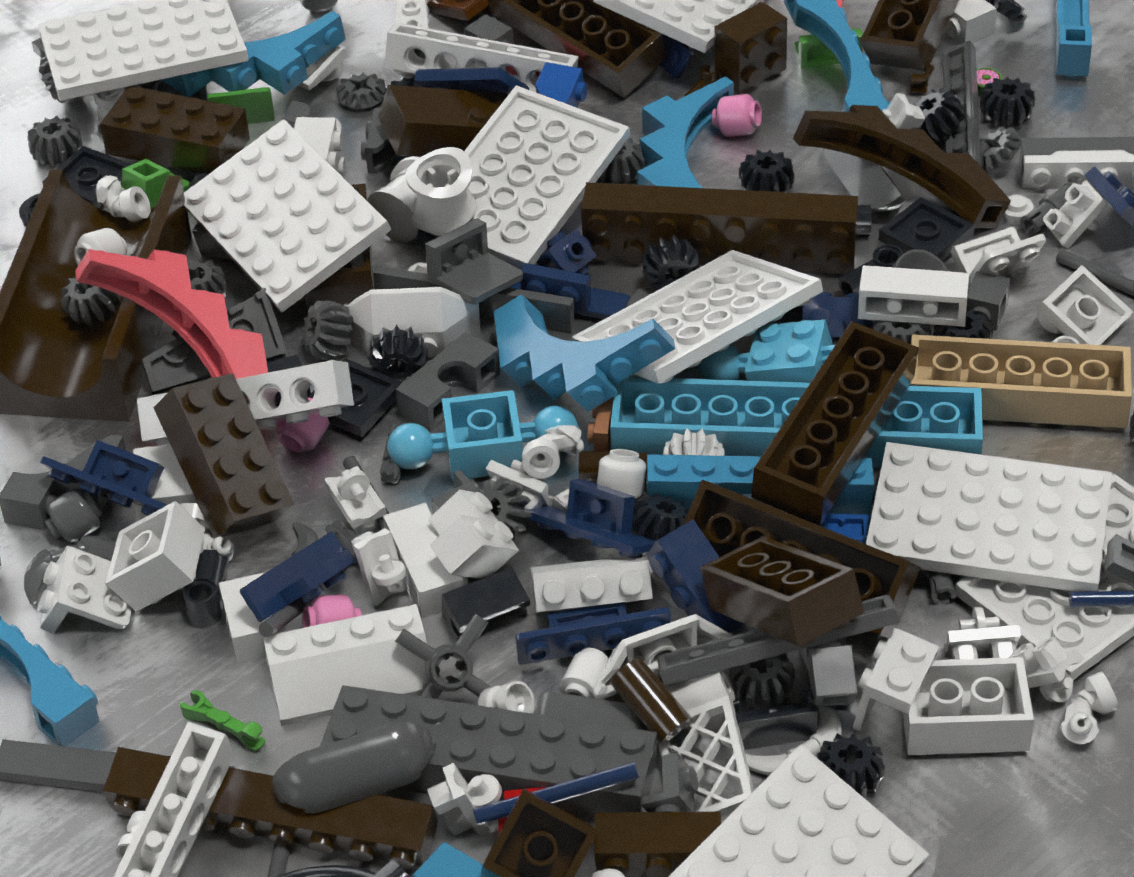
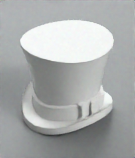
M455 147L441 148L420 157L408 167L405 178L409 188L417 194L414 214L420 226L433 232H446L454 230L470 221L475 214L477 204L469 190L472 180V163L466 152Z
M407 157L401 160L391 172L390 183L373 192L368 198V203L387 220L392 229L385 235L395 241L409 242L417 236L419 231L418 228L413 227L412 222L417 194L407 185L405 173L408 167L420 157Z

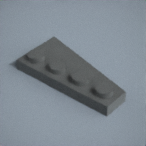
M266 288L255 293L253 297L229 308L227 316L230 329H242L262 334L266 361L286 356L287 350L269 297L265 292ZM182 337L149 354L141 361L152 395L212 378L196 352Z

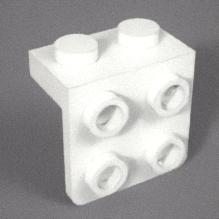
M1013 226L956 245L950 253L959 271L969 273L968 287H970L976 271L996 276H1003L1009 273L1011 276H1017L1027 271L1033 258L1040 254V249L1046 242L1044 234H1039L1020 240Z
M67 545L56 563L51 561L45 571L43 583L48 584L38 604V611L42 613L39 629L54 634L69 611L113 628L124 630L130 622L132 607L105 584L111 561Z
M895 627L888 641L880 639L872 657V662L874 663L871 669L865 668L857 686L859 692L850 710V714L856 716L852 729L861 731L876 700L908 714L937 656L940 646Z

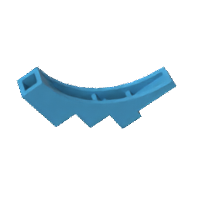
M331 11L316 21L292 32L268 39L244 42L249 61L161 80L187 97L192 96L211 81L230 92L246 90L258 80H262L285 95L308 78L307 67L346 40L341 16Z
M724 77L677 101L666 95L642 107V133L646 136L640 138L643 158L645 159V167L637 171L638 185L703 188L698 184L690 171L687 156L699 134L713 122L712 111L717 108L719 100L722 97L734 95V82Z
M522 294L494 311L501 369L521 387L535 381L553 399L567 392L587 412L616 396L617 383L675 349L674 339L653 318L629 331L609 338L580 342L566 341L550 336L542 313Z

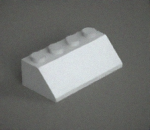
M417 604L263 637L268 669L281 725L331 715L342 685L412 696L422 695L430 683L425 674V661L395 642L401 631L406 629L427 643Z

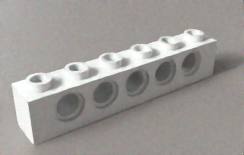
M395 23L387 32L384 68L393 69L395 73L400 75L415 74L418 69L478 68L475 60H480L487 68L500 67L506 71L505 66L513 67L517 71V76L514 77L526 84L530 91L536 93L535 84L538 78L535 72H541L546 62L577 68L578 56ZM414 49L423 51L426 59L419 58L415 54ZM444 55H451L455 59L456 64L447 62Z
M330 360L236 379L244 397L248 400V406L259 429L276 427L275 421L286 419L287 423L305 422L309 420L308 414L319 413L320 417L337 416L342 414L341 408L354 406L348 362ZM313 385L315 393L313 399L309 401L307 390ZM279 391L281 394V403L276 408L274 404V397L276 393ZM167 393L137 398L143 442H156L157 446L170 445L153 408Z
M187 722L113 877H178L235 755L225 733Z

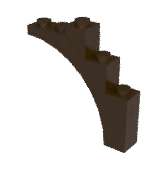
M851 105L848 112L805 110L793 136V139L799 146L823 148L846 153L871 161L904 176L937 196L964 220L974 224V228H997L1011 202L1008 196L969 153H943L924 130L897 129L878 106Z

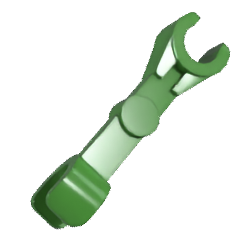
M193 690L190 693L191 699L196 705L189 706L184 702L179 703L182 715L186 719L208 721L216 725L217 729L225 730L237 736L240 742L250 751L256 752L265 744V739L259 737L263 730L258 723L250 721L245 724L230 716L227 711L216 709L201 691Z

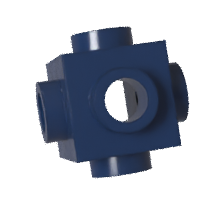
M576 228L567 236L561 231L547 241L549 249L542 253L536 262L539 266L585 274L590 270L587 263L597 255L592 250L589 240L581 235Z

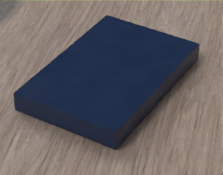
M500 67L418 69L415 72L414 80L425 88L507 93V95L510 94L515 86L527 90L530 89L526 84Z

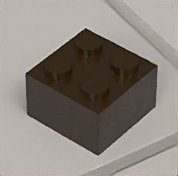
M760 2L714 26V34H716L714 43V72L719 70V79L727 77L734 82V91L739 95L786 70L787 17L764 2Z
M523 788L482 866L501 877H575L599 830Z

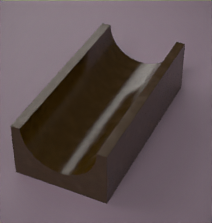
M50 169L0 291V414L130 421L145 377L141 361L144 357L153 353L163 320L134 301L120 295L122 303L114 306L116 314L105 316V323L101 320H96L92 327L87 323L79 325L63 309L60 290L67 286V278L76 277L75 270L78 264L75 260L74 251L79 238L83 234L103 228L115 230L127 244L126 256L148 259L154 249L186 255L192 235L188 212L184 206L185 195L181 176L168 175L158 204L150 209V215L140 221L131 222L126 217H114L109 211L102 210L88 203L72 189L63 170Z

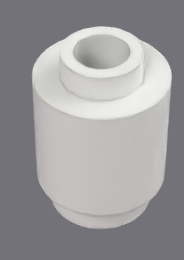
M585 648L577 653L560 682L559 688L561 693L594 698L593 690L609 660L602 651L595 648Z

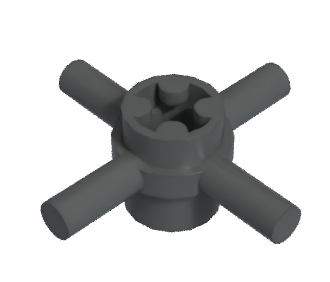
M475 614L455 645L445 644L435 649L406 629L401 631L395 642L425 661V674L430 683L420 697L438 699L443 691L454 692L463 687L477 697H480L483 690L491 687L472 674L473 663L468 654L488 624L485 619ZM450 656L454 657L457 660L455 667L459 670L456 677L449 675L446 678L438 675L440 673L438 666L441 661L449 659Z

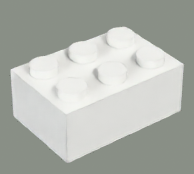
M1023 657L934 660L908 714L902 712L907 755L1030 751L1034 717Z

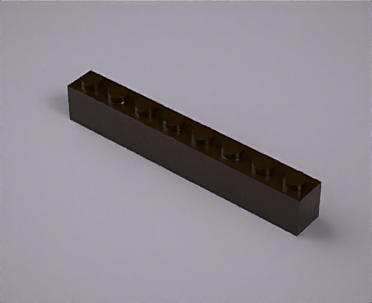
M118 747L103 789L111 808L117 813L126 816H132L136 811H145L171 756ZM229 767L200 828L205 831H212L214 827L225 829L242 838H252L254 835L267 837L274 843L286 846L293 845V842L309 845L311 849L321 853H332L333 850L346 852L350 856L362 861H371L373 858L388 860L389 862L394 860L402 868L410 869L413 865L421 867L429 858L438 820L433 805L382 795H373L319 813H305V810L302 808L291 806L286 802L283 804L278 800L272 787L274 775Z

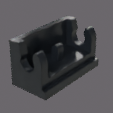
M512 567L442 594V616L447 621L457 640L475 614L488 620L514 609L522 615L528 612L526 607L530 606V598Z
M810 690L801 692V703L740 712L739 701L733 702L744 750L807 741L817 731L818 711L816 705L811 703Z

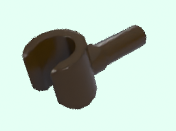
M710 65L702 66L700 80L684 97L719 79V70L710 72Z
M930 65L928 70L922 74H911L910 93L927 94L928 80L934 71L933 65Z

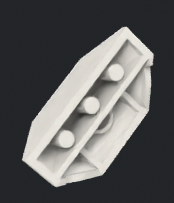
M442 287L369 290L354 299L349 305H344L349 307V313L353 316L351 329L354 331L350 336L351 344L367 355L373 335H380L383 327L393 330L396 324L400 330L412 327L414 334H422L424 343L427 344L428 358L437 356L449 343L455 341L466 331L475 336L481 333L479 303H470L461 298L459 294Z
M693 614L623 639L613 650L593 690L594 698L626 703L611 686L610 681L623 666L637 657H641L662 682L656 658L659 655L733 635L697 614Z

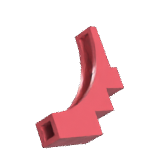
M88 249L76 268L77 282L104 288L126 297L151 311L173 328L196 352L212 378L233 373L235 378L239 379L268 373L262 334L229 328L224 294L191 288L186 255L154 249L148 259H143L136 256Z

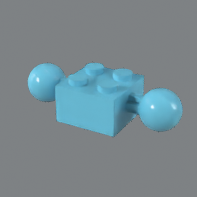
M803 320L782 324L769 323L759 327L755 332L750 353H740L737 348L729 345L727 349L715 352L702 359L698 369L703 379L739 380L742 373H745L747 381L811 383L835 345L832 343L826 320Z
M514 390L442 399L445 432L430 434L425 427L419 424H402L391 433L387 449L393 462L401 468L409 470L418 469L427 464L433 453L448 452L452 480H454L453 473L461 470L467 478L489 476L486 467L491 460L511 468V463L515 459L522 462L523 443L531 442L547 433L545 430L559 425H572L579 428L574 414L561 406L547 407L537 414L533 422L519 423Z

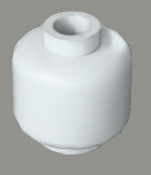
M103 228L83 234L79 238L74 251L75 260L79 265L88 249L126 255L127 244L115 230Z
M613 449L609 455L600 459L597 484L633 495L635 500L639 499L644 494L646 463L639 458V454L635 451Z

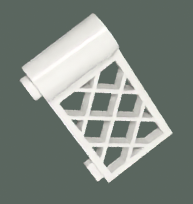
M726 670L665 685L693 718V721L685 727L690 732L680 748L670 744V741L664 746L659 743L661 757L678 752L684 760L688 759L697 763L695 771L698 783L707 769L720 773L710 792L700 787L694 791L695 794L706 798L700 809L695 812L721 811V816L732 813L754 791L735 716L736 713L733 705L735 700L734 690ZM724 712L726 720L718 733L705 729L712 716ZM700 735L713 740L703 757L690 752ZM722 744L733 748L734 752L725 767L712 762ZM730 778L741 782L743 794L730 799L720 796Z

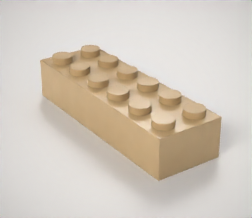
M912 335L911 345L919 347L914 379L909 386L981 388L982 420L1114 428L1128 427L1132 400L1131 347Z

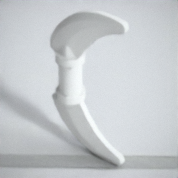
M829 705L816 706L820 714L818 729L808 741L802 744L814 756L820 752L823 741L833 742L837 733L842 735L841 720L835 710ZM796 748L788 750L786 754L774 756H756L745 753L748 767L754 772L770 775Z

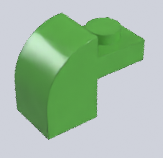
M144 159L122 169V188L126 190L134 186L140 187L146 193L151 209L158 204L167 176L174 174L170 173V170L148 159ZM182 179L183 190L186 192L190 189V182Z

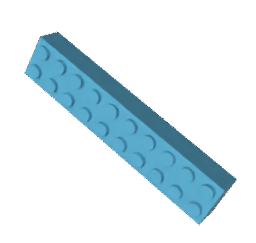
M627 377L616 384L617 395L613 398L610 426L611 450L626 449L637 453L663 455L665 442L671 441L673 433L684 435L687 428L692 433H697L703 428L705 435L716 434L718 443L723 444L725 456H762L810 383L673 378L668 382L657 384L643 377ZM909 386L864 458H872V467L881 468L886 442L981 455L983 444L981 388Z

